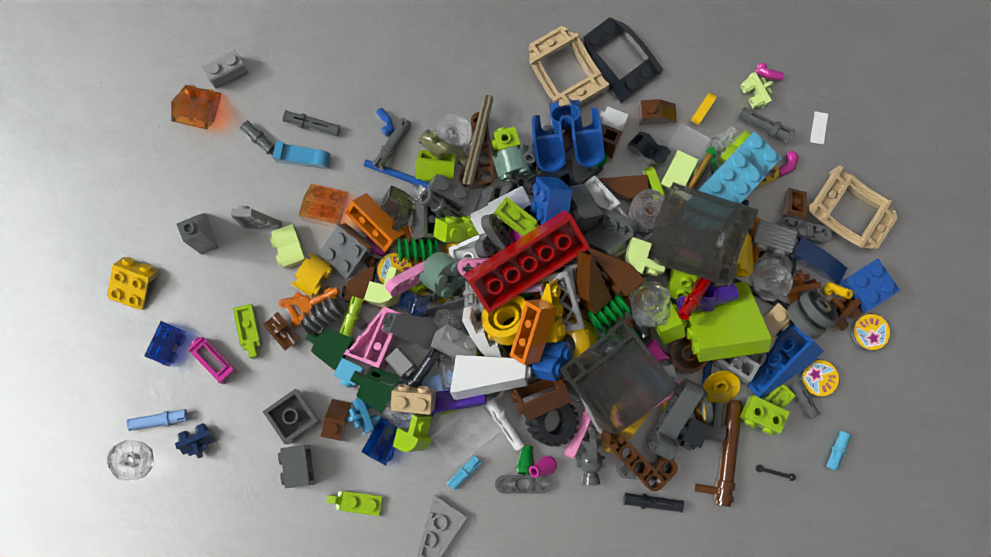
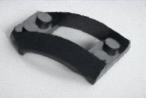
M609 17L581 38L585 49L601 72L602 77L609 83V89L613 91L619 103L630 97L663 71L654 55L637 34L625 23ZM621 32L645 61L619 80L612 69L595 51Z

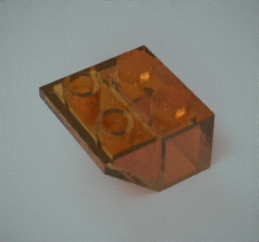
M185 85L171 101V121L208 129L215 120L221 93L215 92L212 89H201L194 85Z
M311 183L303 197L299 217L304 221L336 228L341 223L348 192Z

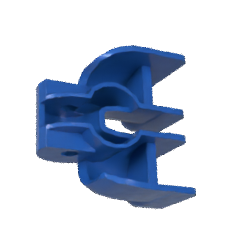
M570 99V105L559 106V101L549 103L552 131L542 129L540 115L532 117V138L536 163L541 170L554 172L564 166L566 159L562 130L572 129L577 163L584 167H593L603 161L605 154L598 108H591L592 123L585 127L582 125L580 100Z

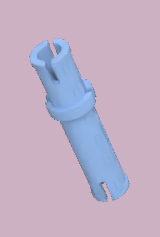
M186 409L172 412L167 410L161 414L129 418L126 421V425L130 427L128 431L160 425L171 426L173 423L187 422L188 413H186Z

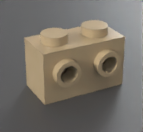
M779 303L772 306L763 316V320L772 338L771 344L778 337L776 333L780 329L784 331L791 324L788 311Z
M400 384L392 390L391 411L430 415L435 409L436 389H430L426 386H419L417 388Z

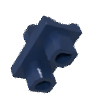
M204 423L195 427L196 435L191 436L188 431H182L177 434L178 442L175 443V446L183 455L186 453L189 456L196 454L197 458H202L203 451L208 449L207 445L216 441L215 436Z

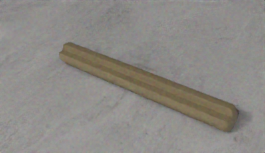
M487 94L483 96L463 177V184L468 186L473 185L493 103V96Z

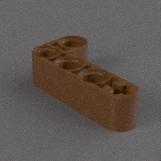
M479 112L474 113L471 117L472 139ZM488 124L484 136L486 142L482 144L479 157L487 156L489 160L487 162H480L478 160L473 185H465L469 189L484 188L494 183V167ZM463 169L458 176L459 183L462 184V178L464 177L465 169ZM483 174H489L491 178L487 181H484L481 179V176Z
M607 428L602 433L601 439L603 443L641 484L649 490L659 491L677 473L678 466L673 460L660 457L651 465L619 431ZM610 435H614V439L619 442L618 445L611 441ZM625 448H629L628 456L623 457L622 451ZM642 462V469L636 471L637 463ZM669 462V469L663 471V465ZM655 476V483L653 485H649V479Z

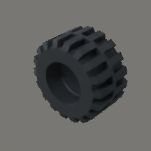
M568 403L554 409L559 414V424L553 431L548 432L545 427V418L549 412L525 421V425L529 426L527 431L532 434L531 437L547 446L560 447L561 444L566 445L568 439L572 440L574 438L573 433H577L576 425H579V420H576V417H579V414L574 411L576 409L575 406Z

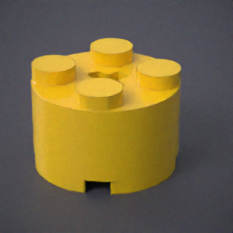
M311 252L309 254L310 260L306 258L294 276L297 278L296 283L293 281L291 283L293 287L310 297L320 294L323 289L321 285L323 280H328L333 273L330 267L331 264Z

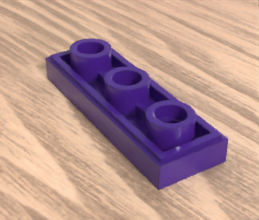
M450 390L436 392L435 409L431 414L487 405L486 394L456 401L453 399Z

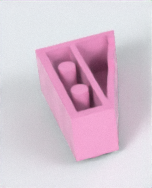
M384 307L371 321L364 333L358 336L357 341L344 354L367 365L385 370L388 364L385 359L393 352L398 337L382 331L383 321L389 312H399Z

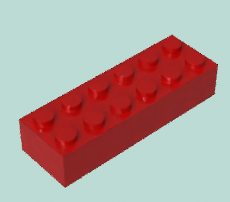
M564 210L463 276L483 308L489 314L576 258L579 251L585 252L590 247L572 215Z

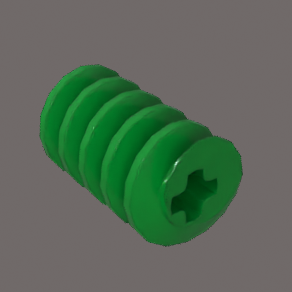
M399 238L397 239V257L400 262L403 261L404 257H406L408 263H410L412 257H414L415 263H418L420 257L424 262L428 257L437 252V239L434 240L433 244L430 239H427L425 244L422 238L419 239L417 244L414 238L411 239L410 244L407 238H404L402 243Z
M614 295L615 302L610 300L608 306L605 305L596 314L589 310L587 311L588 319L596 332L598 327L604 331L605 323L611 327V320L618 323L617 316L625 319L624 312L632 315L623 297Z

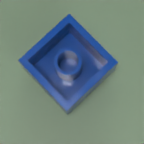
M536 177V183L533 185V202L530 204L531 214L543 224L564 210L569 213L573 190L558 177Z
M878 258L840 282L843 287L853 291L852 299L855 300L857 298L860 300L859 308L862 314L870 311L900 291V288Z

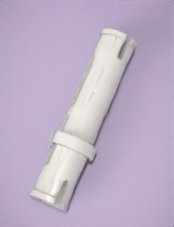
M494 396L488 397L486 399L487 405L485 406L490 411L493 421L497 422L515 451L524 447L525 442L508 419L505 409L501 408Z

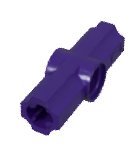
M731 283L716 288L709 286L700 300L699 307L694 311L701 309L709 312L714 310L716 305L738 300L739 294L736 285ZM687 295L677 298L679 310L684 304V299Z

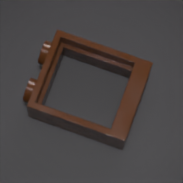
M532 374L531 379H528L527 386L513 388V392H510L519 415L524 414L527 421L571 402L561 377L558 381L535 378L534 374ZM554 386L555 390L524 403L523 398Z

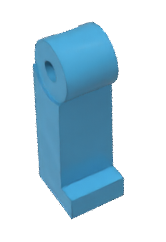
M276 141L273 159L276 163L323 169L328 167L330 153L323 150L288 145Z

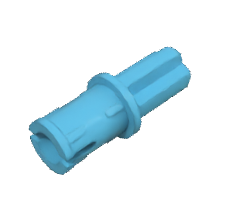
M839 431L834 447H831L832 453L827 463L829 469L838 470L843 456L847 454L846 449L852 435Z
M473 455L462 468L459 467L460 470L447 484L454 491L457 490L467 478H471L470 475L482 463Z

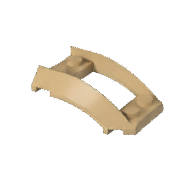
M560 26L529 44V62L553 103L559 101V106L570 105V99L580 100L581 105L598 94L602 96L609 87V83L602 77L601 72L585 49L578 33H573L568 28ZM570 45L588 77L559 94L540 61Z
M839 165L828 173L830 175L829 179L814 202L808 204L809 212L832 231L858 247L878 249L898 219L896 211L892 209V201L868 188L852 174H848L842 165ZM846 190L878 209L862 236L855 234L830 216Z

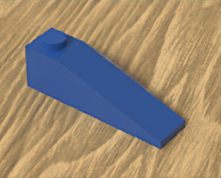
M789 321L791 324L784 331L780 330L776 334L778 337L771 350L766 352L764 363L759 367L752 381L747 386L759 398H763L806 369L824 352L814 340L802 333L791 321Z

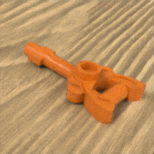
M329 287L324 290V293L313 298H309L307 295L303 296L301 292H296L293 297L281 299L279 306L288 310L292 317L291 326L295 328L304 319L302 316L303 312L310 315V308L315 310L314 305L327 300L329 296L335 299L336 295L340 294V290L338 287ZM293 304L297 305L300 308V315L298 314Z

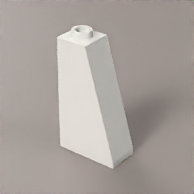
M456 355L450 393L454 400H460L527 386L528 379L532 377V370L529 364L523 365L514 358Z

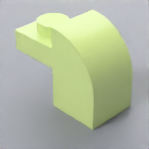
M632 237L625 255L626 263L631 264L640 275L643 273V270H646V274L651 276L664 273L666 264L647 259L652 243Z
M389 267L384 285L370 281L364 300L371 305L379 307H391L397 304L402 299L404 293L391 296L385 289V285L391 278L402 272L397 268Z

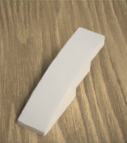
M596 176L585 182L598 206L628 217L619 207L620 202ZM610 218V222L616 226L614 220ZM635 234L634 238L641 240L642 236L640 234Z
M472 306L464 308L462 321L481 353L485 357L508 358L503 345L488 339V334L483 328L482 322L477 321Z

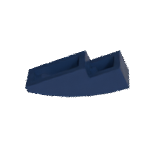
M804 237L798 239L790 254L791 257L805 264L804 267L837 285L840 284L848 269L831 254Z

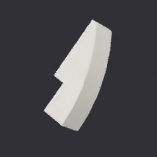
M523 186L489 202L488 206L471 214L470 219L479 235L485 233L481 225V218L484 215L494 214V211L506 196L522 209L531 204Z

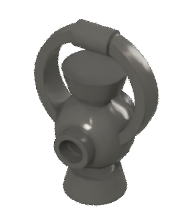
M590 425L587 428V438L582 439L583 447L586 448V451L581 456L577 455V467L586 472L583 474L581 484L594 486L601 484L599 475L596 473L601 468H605L606 459L605 456H601L597 451L601 440L596 439V429Z

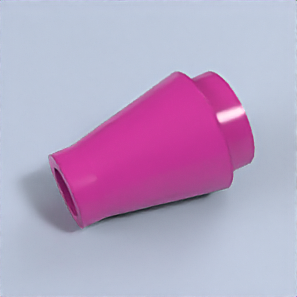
M543 456L536 464L530 467L529 473L534 478L552 475L557 469V462L551 456Z

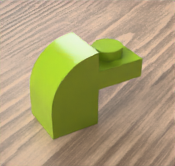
M412 414L409 427L397 428L393 447L403 452L424 451L427 449L433 439L427 436L432 416L428 414Z

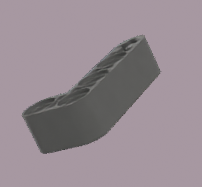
M687 378L681 381L648 435L647 443L651 452L667 460L674 458L678 449L675 439L701 400L704 393L703 386Z

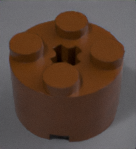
M685 334V337L671 342L667 350L670 359L667 360L669 365L674 366L676 372L688 375L703 369L708 361L699 362L697 355L693 354L692 341ZM690 351V357L686 358L685 352Z

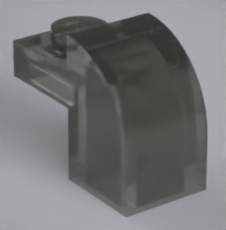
M391 185L383 196L380 210L394 215L392 229L399 232L403 225H407L409 219L416 211V204L408 193Z

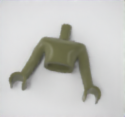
M426 129L417 140L418 143L422 142L434 157L444 158L447 154H458L460 159L457 164H462L466 168L469 156L465 154L462 147L450 144L439 138L436 131Z

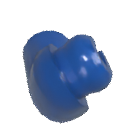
M379 108L376 111V115L385 125L381 128V131L385 136H389L394 131L392 118L383 108Z

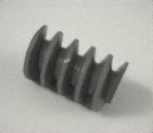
M329 296V303L325 300L322 301L323 307L316 304V311L312 308L309 309L310 315L306 312L302 313L304 319L301 320V324L309 335H314L315 332L321 331V328L327 327L328 324L334 323V320H339L341 316H344L345 312L337 300Z

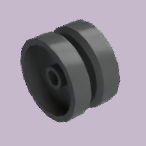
M808 289L801 295L800 300H795L787 308L788 314L795 326L812 339L819 338L826 331V328H831L839 320L838 314L830 301L814 289Z

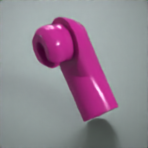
M759 63L757 65L756 73L759 76L776 81L783 80V72L767 69L766 63Z
M794 151L786 153V164L778 168L780 177L796 169L799 156Z

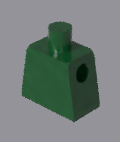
M323 328L320 334L316 332L312 336L307 334L305 338L306 341L314 344L310 352L335 371L341 359L346 358L344 353L347 349L351 348L355 341L353 337L327 328Z
M372 366L366 375L355 370L350 381L360 386L356 394L359 399L380 413H383L400 376Z

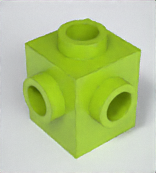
M501 127L496 132H493V139H491L493 150L499 152L513 146H517L520 149L516 128Z

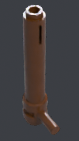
M730 399L729 403H727L725 418L726 437L722 443L719 477L715 487L695 484L694 492L714 494L715 505L731 507V503H734V496L732 494L735 491L736 485L734 477L741 425L740 415L743 408L740 400Z

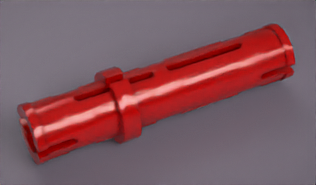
M705 269L691 293L685 297L684 304L677 312L678 317L682 320H689L693 311L699 307L701 298L716 277L712 270Z

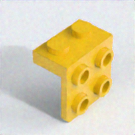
M122 257L112 265L107 297L138 310L143 309L149 282L158 276L159 269L153 268L150 264L137 262L130 257Z

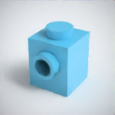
M342 358L333 376L341 379L340 384L351 388L352 385L357 387V384L350 381L355 370L364 375L366 374L364 373V368Z

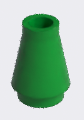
M524 445L521 448L515 468L518 474L530 475L529 469L534 465L533 446Z

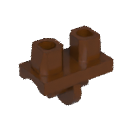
M796 270L795 276L790 277L791 283L781 285V289L786 293L787 300L793 303L795 300H800L799 292H806L808 289L818 291V288H822L821 282H817L816 279L808 280L810 279V274H803L802 270Z
M841 297L839 300L836 298L830 300L839 317L838 322L833 326L840 331H844L849 326L845 319L848 315L850 318L855 319L862 314L859 308L861 302L857 298L854 300Z
M276 312L269 320L263 323V326L284 351L301 339L279 312Z

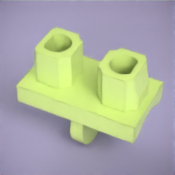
M756 72L750 74L747 80L740 85L745 94L753 91L755 96L749 99L753 109L758 107L765 108L772 101L770 95L773 94L771 87L774 85V82H767L764 77L759 79Z

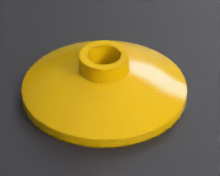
M718 371L711 374L702 385L709 396L706 397L707 401L726 403L733 399L740 390V380L737 375L730 371Z

